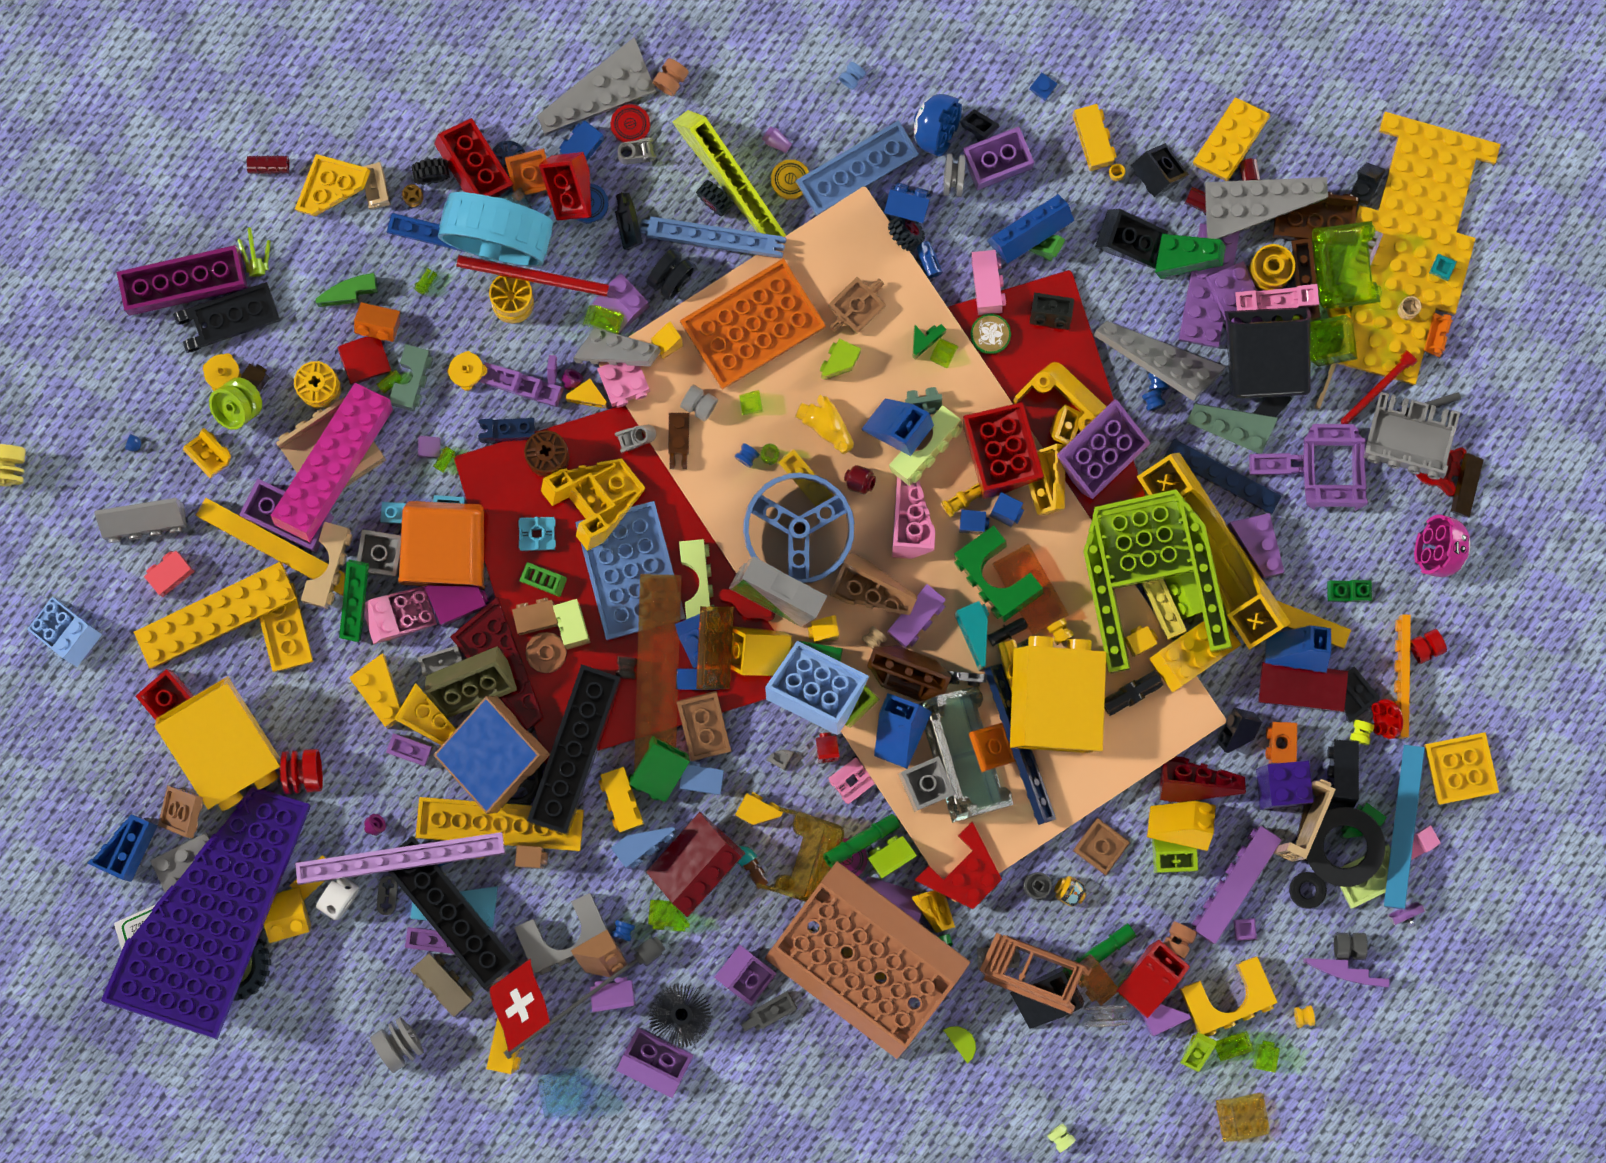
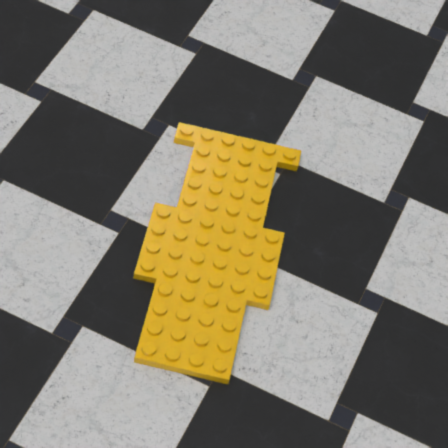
M1384 112L1379 132L1398 137L1379 208L1375 210L1361 205L1358 206L1355 243L1353 246H1347L1339 275V283L1357 287L1350 311L1352 316L1351 322L1347 323L1337 364L1385 377L1400 362L1401 355L1407 350L1418 362L1413 367L1405 368L1394 380L1415 385L1435 310L1455 315L1476 238L1457 233V228L1475 161L1479 160L1494 165L1497 161L1501 144ZM1364 227L1383 233L1367 274L1348 267ZM1367 236L1364 237L1369 240L1375 241V239L1369 238ZM1362 243V245H1361V246L1367 247V248H1369V249H1372V248H1373L1372 246H1369V245L1364 244V243ZM1358 252V254L1364 255L1366 257L1370 256L1369 254H1366L1364 252ZM1437 254L1456 261L1448 281L1429 273ZM1355 259L1356 262L1361 263L1363 265H1366L1367 263L1360 259ZM1408 296L1418 298L1421 302V311L1411 320L1402 319L1397 312L1398 305Z

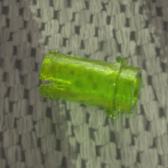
M426 268L420 280L414 284V290L421 295L429 292L428 288L437 277V274L433 271L428 278L431 272L429 268Z
M396 369L394 371L391 370L390 374L379 383H376V385L385 394L393 387L394 383L401 384L400 381L403 378Z
M447 446L441 449L442 453L433 465L434 468L443 473L452 458H455L454 455L456 453Z

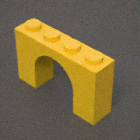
M1257 956L1235 964L1244 983L1246 994L1242 1005L1232 1012L1224 1013L1215 1009L1209 1002L1201 981L1193 982L1179 989L1197 1032L1209 1037L1216 1034V1029L1220 1027L1228 1029L1235 1026L1236 1020L1242 1018L1243 1021L1255 1017L1254 1013L1261 1010L1262 1013L1274 1009L1273 1005L1278 1002Z

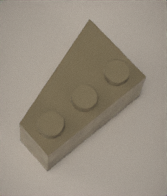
M429 953L410 971L414 975L416 974L422 980L423 985L427 989L429 988L444 1008L453 1017H456L474 1001L471 997L474 993L467 985L463 987L458 982L460 977L454 970L449 971L444 966L446 961L440 954Z

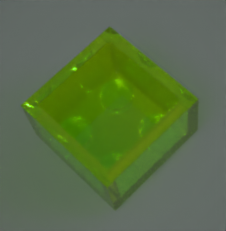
M1341 315L1311 322L1312 363L1320 367L1357 359L1354 326L1351 318L1347 315Z

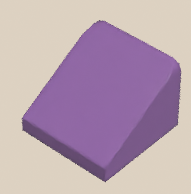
M418 436V456L420 458H440V437Z

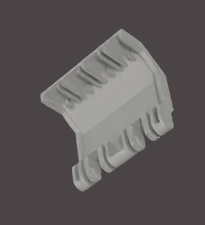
M1380 392L1363 458H1367V461L1375 464L1380 462L1386 463L1388 467L1394 469L1405 468L1413 474H1420V472L1428 474V477L1432 479L1444 478L1448 468L1447 460L1460 412L1451 410L1446 426L1449 409L1444 408L1441 422L1433 421L1436 406L1431 405L1428 419L1425 420L1429 404L1411 400L1408 414L1405 415L1409 399L1404 398L1401 412L1393 410L1396 396L1391 395L1388 409L1385 410L1389 394Z

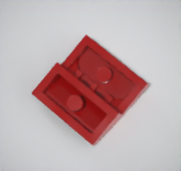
M366 336L337 347L350 385L368 381L372 377L391 372L382 342L378 338Z

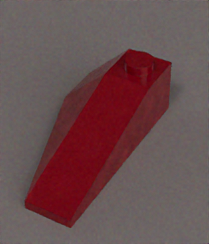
M1175 756L1161 766L1159 792L1160 800L1187 802L1246 793L1244 776L1222 769L1215 771L1207 768L1208 765L1204 763L1197 765L1190 763L1188 758Z

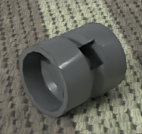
M1041 872L1028 875L1023 882L1024 893L1029 898L1035 900L1045 898L1052 888L1050 878Z
M1335 933L1334 956L1336 960H1348L1349 957H1352L1353 960H1366L1368 946L1365 933H1353L1351 936L1348 933Z

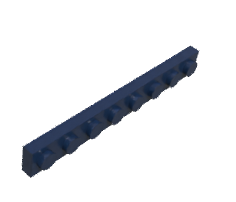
M1001 663L984 668V671L987 674V681L993 694V700L996 703L1000 719L1006 731V737L1010 743L1012 692ZM1011 748L1038 825L1056 820L1032 749Z

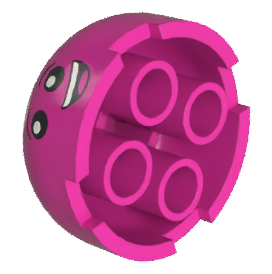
M1441 514L1434 515L1426 521L1427 526L1423 533H1418L1414 559L1415 563L1419 564L1422 573L1435 577H1448L1458 572L1467 561L1471 546L1470 536L1466 527L1457 519ZM1424 543L1436 546L1435 549L1425 548L1422 550Z

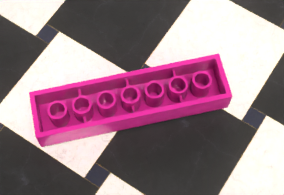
M354 383L270 515L275 526L311 542L393 411L390 399Z

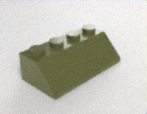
M498 646L426 675L424 692L446 718L477 707L486 696H497L499 698L517 690L508 660Z

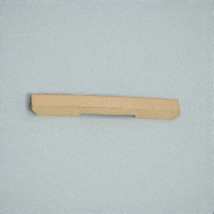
M1332 359L1328 371L1329 376L1324 384L1323 392L1320 393L1316 402V409L1321 407L1338 359Z

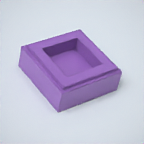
M549 355L547 366L548 384H555L558 371L556 355Z
M1255 918L1233 920L1235 941L1257 939Z

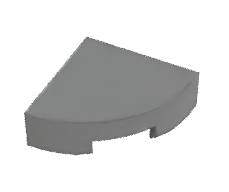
M779 750L772 753L766 761L785 770L794 752Z

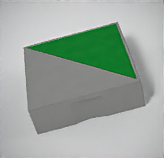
M754 556L739 568L729 587L732 591L800 627L817 617L827 598V595L790 577Z

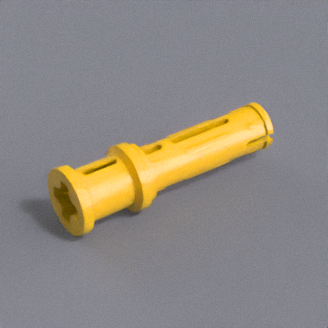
M979 483L964 492L958 491L956 496L948 501H942V506L950 517H953L954 513L963 507L966 509L969 507L970 502L982 496Z

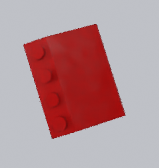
M1023 402L963 416V428L983 499L998 496L1001 492L1004 494L1044 478Z

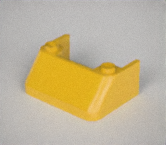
M1057 362L1050 363L1041 370L1015 396L1013 404L1018 403L1033 387L1041 393L1048 392L1055 387L1083 413L1078 420L1080 431L1107 407L1062 364Z

